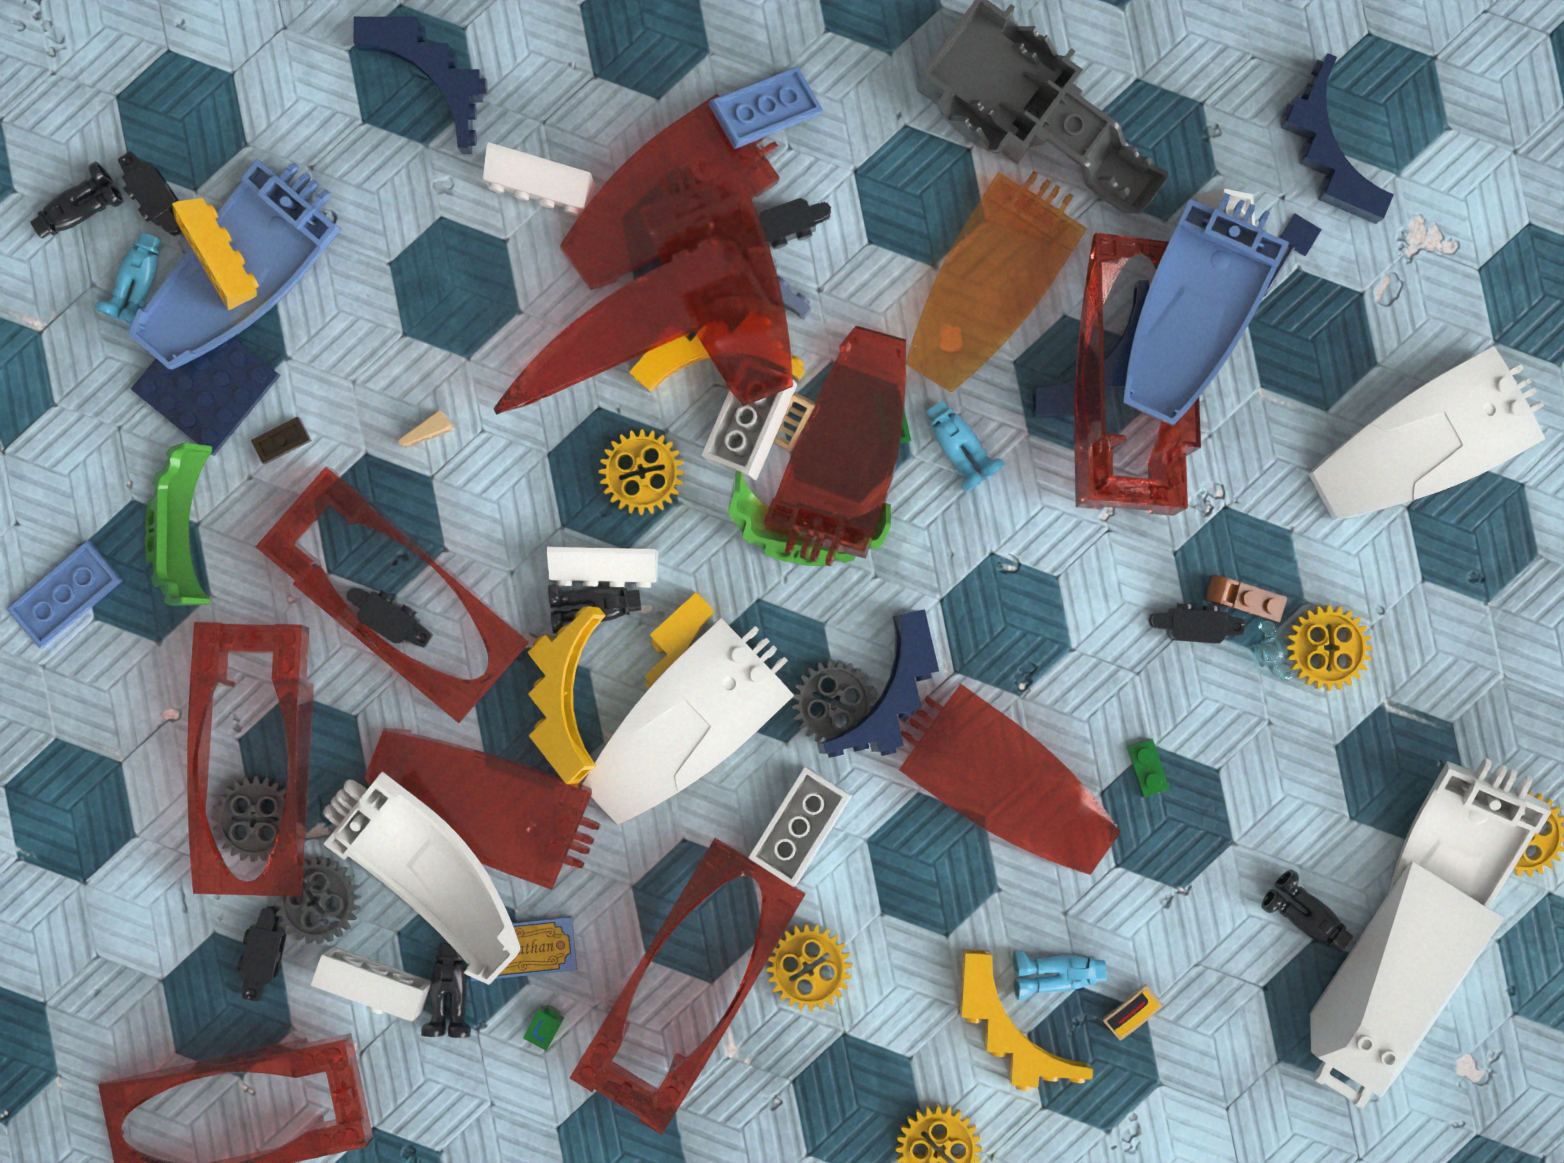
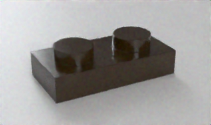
M296 417L251 440L262 464H267L312 441L300 417Z

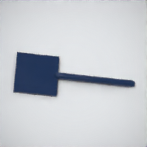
M1296 213L1280 237L1289 242L1288 246L1290 248L1277 267L1263 297H1266L1293 251L1295 250L1306 256L1322 230Z

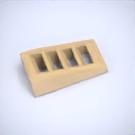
M794 392L777 431V434L780 430L791 436L792 439L788 441L776 434L773 443L792 452L817 403ZM796 402L807 408L806 412L795 408L793 404ZM789 412H792L802 419L799 422L787 415ZM784 421L797 427L796 431L783 426Z
M438 410L399 438L398 443L405 448L453 431L456 428L443 411Z

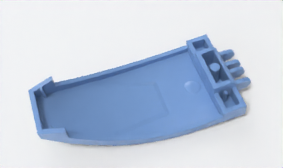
M256 159L242 176L240 185L217 212L218 218L215 219L220 228L225 227L232 239L229 242L233 251L239 250L245 261V264L242 265L247 274L252 273L259 287L256 288L257 297L228 311L190 247L144 309L138 308L128 334L168 369H175L202 356L239 334L262 317L299 282L341 231L340 227L320 211L331 195L329 191L324 190L311 203L308 200L318 188L319 183L316 180L310 181L311 177L308 173L301 175L293 186L288 184L299 169L296 163H291L279 176L264 162Z
M1225 193L1218 209H1212L1189 199L1149 287L1131 347L1123 403L1172 426L1199 398L1234 350L1255 314L1289 245V242L1263 230L1270 214L1269 211L1265 210L1262 213L1257 227L1247 223L1255 211V205L1251 203L1243 219H1238L1245 203L1244 200L1240 199L1237 202L1232 216L1224 213L1223 210L1230 200V194Z

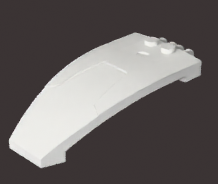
M1495 346L1490 347L1414 390L1366 424L1332 453L1326 455L1308 475L1332 519L1339 520L1359 516L1442 491L1476 477L1543 441L1545 437L1533 412L1543 407L1544 404L1540 401L1531 404L1529 407L1525 398H1529L1537 392L1535 387L1521 392V388L1532 383L1530 378H1524L1516 383L1512 376L1524 369L1522 364L1509 370Z
M722 618L718 620L659 677L610 738L595 761L596 767L588 773L581 787L616 825L660 804L708 773L744 744L794 696L775 675L788 660L785 657L779 659L771 670L764 663L767 658H770L775 653L777 648L773 645L759 658L756 654L770 641L767 638L762 639L753 650L746 644L749 639H752L757 634L759 629L756 626L741 639Z
M1484 758L1476 772L1447 761L1410 827L1396 863L1388 894L1412 860L1489 908L1534 834L1540 832L1551 813L1548 803L1527 794L1532 784V777L1527 775L1523 777L1517 789L1512 788V785L1516 780L1517 771L1510 769L1507 772V767L1504 765H1499L1493 776L1489 778L1486 775L1491 768L1492 762L1487 758Z
M384 772L380 773L368 789L357 783V781L348 779L344 783V788L340 789L336 796L332 798L331 805L324 808L323 814L337 826L324 845L343 860L348 856L400 896L433 926L468 964L464 974L489 985L517 956L521 948L506 908L480 861L460 836L441 817Z

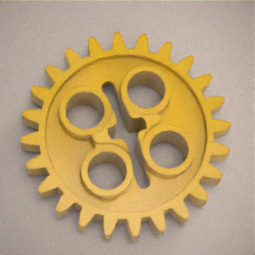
M641 429L639 436L636 437L631 430L629 439H626L621 434L620 439L622 443L618 444L612 441L611 443L615 449L613 451L605 449L609 459L600 460L601 463L606 465V469L599 470L600 474L606 475V478L601 480L600 484L609 485L604 493L606 495L614 494L610 500L612 503L618 500L621 501L619 509L622 510L628 505L630 514L634 512L635 508H638L640 515L644 514L645 508H648L650 513L654 514V506L656 505L661 510H664L662 502L667 501L672 504V499L669 496L671 494L679 495L675 486H682L684 484L677 479L678 476L685 475L684 471L677 468L684 464L683 460H675L680 454L679 450L671 452L673 442L671 441L664 445L665 436L661 435L656 440L654 431H651L649 437H646L644 430ZM649 450H656L659 453L658 460L654 463H647L645 461V453ZM629 456L633 459V465L630 469L623 470L620 468L619 462L622 457ZM660 465L665 466L663 470L645 473L644 479H641L639 475L624 480L619 479L621 475L638 472L640 466H643L645 470ZM656 475H661L665 478V484L660 489H655L651 486V480ZM633 481L637 482L640 488L639 492L635 495H628L626 493V485Z
M1325 605L1324 612L1320 606H1315L1314 614L1310 610L1304 611L1306 619L1296 617L1299 626L1290 625L1289 628L1294 634L1285 636V638L1292 641L1291 645L1284 646V649L1291 650L1292 653L1286 656L1285 659L1294 661L1289 669H1299L1296 678L1301 679L1306 676L1304 684L1311 685L1314 682L1315 689H1321L1324 684L1325 690L1331 691L1334 684L1336 689L1341 690L1343 687L1342 681L1346 685L1351 686V677L1360 679L1361 676L1358 670L1368 669L1363 664V661L1372 659L1365 655L1366 651L1373 649L1372 646H1368L1365 643L1372 637L1363 635V632L1368 627L1358 626L1361 620L1360 617L1350 619L1352 616L1351 610H1347L1342 614L1341 606H1336L1333 611L1331 605ZM1327 624L1330 625V630H1329V632H1328V630L1326 629ZM1314 627L1320 631V638L1316 642L1310 637V631ZM1341 627L1346 631V638L1342 642L1338 640L1336 635ZM1324 645H1332L1333 649L1330 651L1324 650ZM1314 654H1317L1320 658V664L1316 668L1310 664V658ZM1340 654L1346 657V665L1343 668L1337 665V657ZM1328 663L1330 666V671L1326 670Z
M1528 790L1527 794L1533 796L1532 792ZM1537 793L1534 796L1535 798L1543 801L1542 794ZM1547 798L1543 801L1548 803L1549 807L1552 806L1553 801ZM1553 806L1550 808L1551 813L1546 820L1545 830L1538 834L1535 833L1528 846L1535 845L1536 852L1532 856L1527 857L1525 849L1514 867V873L1518 877H1521L1523 870L1529 877H1532L1533 869L1543 874L1542 866L1546 865L1552 869L1553 866L1550 862L1552 859L1561 861L1557 855L1558 851L1564 852V847L1561 846V842H1564V836L1562 835L1564 825H1561L1564 822V816L1557 815L1561 810L1560 807Z
M806 923L804 931L796 925L794 927L795 934H792L787 929L785 931L786 940L780 936L776 939L780 947L773 945L770 948L776 955L767 957V960L772 962L773 965L767 967L766 971L774 973L768 979V982L777 983L773 992L779 990L783 992L780 997L781 1001L786 997L790 998L789 1007L798 1002L800 1011L804 1008L805 1004H808L810 1012L814 1010L815 1004H818L819 1008L823 1010L825 1008V1001L830 1005L835 1003L833 995L838 998L843 996L839 988L847 989L849 986L843 980L851 979L852 974L846 972V969L851 968L853 963L845 962V959L851 953L842 952L846 943L837 944L836 941L839 934L831 938L829 936L830 928H827L822 933L820 932V924H817L814 930H811L809 923ZM809 942H815L819 945L820 953L818 955H811L807 951V944ZM824 954H829L828 959L815 966L813 973L811 970H808L794 981L790 980V976L801 971L806 966V962L811 964ZM788 956L794 957L798 962L797 969L787 968L785 958ZM823 965L832 966L835 975L831 978L825 977L821 972V967ZM800 980H809L812 984V991H802L799 986Z
M939 1103L936 1104L935 1111H931L930 1107L926 1105V1113L924 1114L916 1109L917 1118L914 1119L911 1116H907L910 1125L901 1124V1130L905 1134H898L896 1136L897 1140L902 1143L895 1146L896 1151L902 1153L897 1156L898 1163H949L946 1157L939 1150L935 1151L933 1144L921 1135L922 1131H925L937 1146H943L945 1154L956 1163L981 1162L980 1156L975 1154L982 1151L981 1145L975 1144L981 1140L979 1134H973L977 1130L976 1125L967 1126L970 1121L969 1116L967 1115L960 1119L961 1110L957 1109L952 1114L950 1105H947L945 1111H941ZM942 1124L945 1126V1131L942 1134L936 1135L931 1132L933 1126ZM918 1143H923L927 1146L925 1152L920 1154L915 1153L913 1147ZM961 1143L964 1145V1149L956 1154L950 1151L952 1145Z

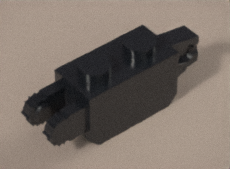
M131 151L121 156L118 162L124 172L122 179L126 186L123 188L132 200L136 199L141 207L138 208V211L147 222L152 221L156 225H160L164 231L174 237L180 235L182 231L174 219L172 206L179 199L161 172L150 163H142Z
M798 198L762 211L759 214L758 223L741 232L746 249L766 245V248L773 247L775 250L788 245L787 241L795 238L798 241L805 240L813 236L812 232L816 231V225L831 218V206L828 202L825 203V201L809 206L806 200Z
M352 588L347 591V600L360 609L357 613L358 620L394 644L408 641L425 648L432 639L433 634L419 623L421 619L415 616L417 611L405 604L402 607L393 602L395 598L383 590L380 593L371 591L369 594L360 588Z
M1177 603V608H1170L1169 613H1152L1148 619L1151 628L1167 629L1168 637L1174 641L1220 644L1225 639V636L1244 635L1245 619L1229 616L1227 612H1219L1218 606H1203V610H1193L1192 604Z
M274 905L263 908L260 911L257 923L250 926V929H247L244 934L243 944L246 945L244 955H241L237 969L240 971L239 979L243 980L242 998L258 1002L262 997L266 983L276 978L279 974L287 933L283 928L278 927L280 917L275 914L279 911V908Z

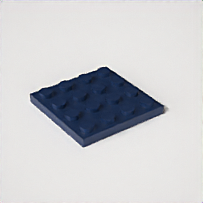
M232 337L211 351L175 369H168L158 359H155L132 386L131 390L197 444L212 446L211 455L215 456L281 375L235 337Z

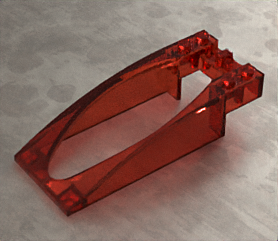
M1097 232L1093 235L1081 313L1075 385L1074 457L1075 503L1077 508L1102 509L1104 507L1146 510L1149 511V514L1174 516L1188 508L1186 456L1201 448L1199 398L1173 426L1163 421L1160 422L1157 437L1148 460V479L1113 475V449L1125 442L1126 437L1125 435L1106 433L1103 306L1125 263L1133 256L1142 254L1151 260L1157 270L1168 246V241Z
M713 238L707 239L697 244L698 250L689 253L688 249L674 254L672 256L674 261L635 279L597 303L565 328L528 364L493 408L495 414L498 415L526 407L713 323L701 293L748 272L736 241L728 242L727 238L716 241Z
M326 466L255 546L295 580L293 585L458 723L462 721L529 644L527 639L458 576L330 466ZM330 505L348 520L347 524L359 523L400 542L421 557L447 582L470 614L485 644L488 654V667L483 675L475 679H462L438 671L401 652L358 620V616L334 588L320 561L298 543Z
M194 622L187 739L188 831L193 894L302 896L314 684L306 681L310 628L304 625ZM228 653L273 654L271 679L281 707L287 739V787L278 834L266 868L258 878L248 882L237 878L227 867L216 845L206 816L214 691L216 687H234L235 685L234 681L227 680Z
M715 837L609 1009L601 1026L569 1078L591 1092L594 1089L640 1117L639 1122L662 1135L738 1012L806 893L796 886L792 887ZM741 876L752 877L759 884L762 895V907L755 944L741 984L725 1014L707 1038L688 1057H684L679 1053L675 1054L669 1069L656 1088L612 1061L629 1030L630 1023L627 1022V1017L639 983L662 944L696 906L731 879Z
M349 1033L308 1042L307 1038L98 1084L114 1163H176L139 1152L124 1140L122 1125L128 1114L150 1098L177 1085L208 1076L243 1072L273 1074L292 1078L326 1072L336 1119L324 1122V1118L321 1116L306 1132L281 1147L209 1163H295L367 1147L373 1140V1134L352 1034Z

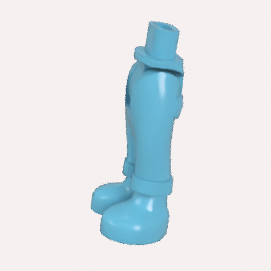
M143 232L140 233L138 241L133 242L132 245L134 247L130 248L120 265L115 288L111 293L113 297L109 301H98L95 305V310L115 319H121L129 324L133 323L138 308L141 309L146 303L145 300L156 273L157 257L160 254L157 249L161 239ZM135 281L132 294L130 295L128 300L129 304L127 308L124 309L125 301L127 302L129 291L131 289L133 282Z
M943 400L926 411L932 421L930 425L934 429L941 448L957 467L958 472L963 474L961 488L965 493L982 483L984 479L972 467L973 464L967 459L961 446L965 447L973 461L977 463L985 479H988L1005 466L1002 459H990L986 456L988 453L983 449L970 426L959 415L954 413L953 408L949 409Z
M1021 950L1013 951V968L1017 976L1057 973L1056 976L1036 977V979L1026 977L1014 978V992L1017 1000H1025L1035 991L1037 993L1070 991L1085 987L1089 983L1090 985H1095L1097 981L1107 980L1105 960H1094L1093 957L1085 958L1076 955H1060L1044 959L1035 958L1034 961L1029 959Z

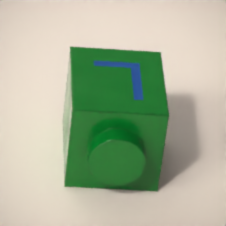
M541 1005L523 1039L547 1051L565 1017L560 1015L561 1012L557 1008L550 1005L546 1007Z

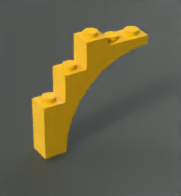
M751 311L732 334L729 333L731 328L719 319L716 322L710 318L691 341L688 340L690 335L683 328L678 326L675 329L670 324L629 373L651 393L666 378L680 369L707 359L743 357L757 360L784 371L796 381H799L804 376L805 370L802 367L805 364L792 354L789 357L782 350L785 347L774 337L769 340L768 336L772 333V327L769 325L772 322L761 312L756 315Z
M695 592L650 634L653 638L650 642L660 654L665 651L667 655L644 675L647 679L644 684L648 688L690 648L701 627L714 614L715 611L698 592Z
M583 607L575 614V619L569 625H565L557 632V636L542 635L533 642V647L527 652L545 674V676L539 678L534 683V688L528 693L545 715V718L535 724V730L529 737L566 784L579 783L596 767L585 749L578 732L574 714L573 686L582 650L593 630L606 616L598 607Z
M963 949L959 1013L962 1018H966V1021L971 1023H981L982 1019H985L984 1047L987 1052H990V1055L1004 1057L1006 1053H1010L1009 1081L1011 1085L1015 1086V1089L1031 1090V1087H1038L1039 1076L1045 1081H1058V1078H1069L1070 1082L1084 1083L1085 1079L1092 1080L1093 1068L1089 1063L1068 1060L1049 1053L1031 1042L1015 1027L1005 1013L998 998L993 978L991 952Z

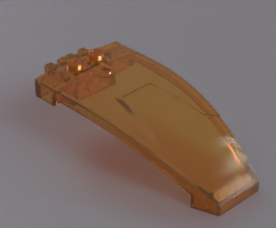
M1035 171L1032 172L1024 186L1018 185L999 172L996 174L953 244L925 303L911 343L906 365L950 393L982 367L1019 328L1046 293L1087 230L1085 226L1064 213V210L1073 198L1072 194L1069 193L1065 196L1061 207L1058 209L1050 204L1059 193L1060 187L1058 185H1055L1046 201L1042 199V196L1049 187L1050 180L1047 179L1042 183L1037 195L1028 190L1037 178L1038 173Z

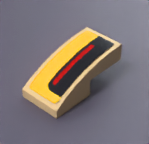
M1145 984L1126 997L1124 1003L1105 1015L1103 1021L1121 1041L1152 1017L1163 1006V1003L1150 987Z

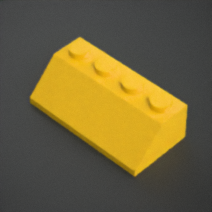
M203 198L173 203L175 221L227 310L229 311L257 297L256 288L259 287L252 273L247 274L242 265L245 264V261L239 250L233 251L229 242L232 239L225 227L220 228L215 219L218 218V215L212 204L207 205Z

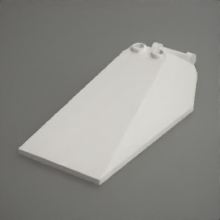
M1411 860L1309 1013L1311 1052L1323 1061L1315 1072L1313 1079L1321 1085H1328L1352 1100L1353 1105L1359 1109L1365 1107L1372 1092L1382 1097L1414 1054L1504 918ZM1332 1068L1362 1085L1358 1092L1330 1075Z

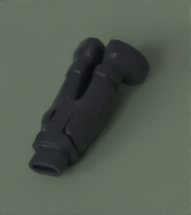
M97 161L89 165V173L91 175L89 180L86 179L79 185L57 195L43 208V211L37 212L38 217L30 221L41 239L49 234L55 236L60 231L73 228L94 214L103 211L106 205L118 207L124 203L120 191L112 185L114 183L112 178ZM101 189V193L98 196L95 195L92 198H90V200L82 203L81 205H78L81 201H83L89 196L94 195L95 193H97L98 190Z
M555 584L548 585L551 608L592 604V607L600 608L606 615L601 622L617 619L624 616L625 613L630 615L632 611H641L639 590L628 591L627 588L622 590L621 588L602 586L577 591L569 590V593L561 591L559 586ZM580 609L551 611L553 634H557L562 627L570 624Z
M1291 869L1283 873L1276 880L1275 887L1307 910V914L1295 907L1290 901L1284 899L1275 889H1270L1266 893L1261 904L1262 909L1267 913H1274L1278 910L1282 916L1288 918L1307 936L1325 943L1327 947L1333 946L1339 952H1342L1353 938V935L1346 930V925L1341 923L1336 914L1322 901L1306 892L1303 887H1298L1299 875L1297 872Z
M440 943L439 955H436V963L431 977L432 1007L430 1014L433 1016L430 1022L421 1027V1036L424 1037L446 1035L447 993H450L449 1015H451L448 1037L465 1038L471 1036V1028L463 1018L466 1010L467 989L463 958L449 943Z

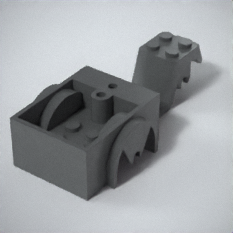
M975 0L920 73L917 91L938 106L942 116L955 130L982 149L996 154L1003 153L1018 164L1031 146L1043 145L1048 141L1080 165L1085 184L1089 189L1122 213H1141L1166 182L1168 172L1151 164L1152 160L1149 156H1141L1137 152V147L1129 146L1124 139L1120 125L1080 96L1083 90L1078 88L1076 84L1083 69L1071 61L1075 50L1071 48L1065 56L1058 55L1049 36L1045 35L1044 37L1037 32V27L1018 26L1013 17L1015 6L1012 4L1004 12L988 0ZM1035 111L1038 114V117H1034L1029 112Z

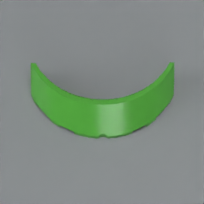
M181 443L170 447L166 452L168 459L162 471L156 472L152 482L155 487L153 499L148 500L145 552L147 563H152L154 570L151 577L154 587L160 588L165 596L164 602L168 605H210L211 599L199 585L193 569L189 545V521L197 480L206 460L212 453V446Z
M739 471L735 473L728 508L730 518L734 520L742 532V537L748 543H755L764 549L765 554L778 560L795 562L798 565L825 566L826 562L838 560L846 563L855 560L856 555L864 553L873 547L874 549L880 547L884 543L890 529L891 504L885 503L868 514L845 521H805L784 515L764 504L749 489L742 473Z

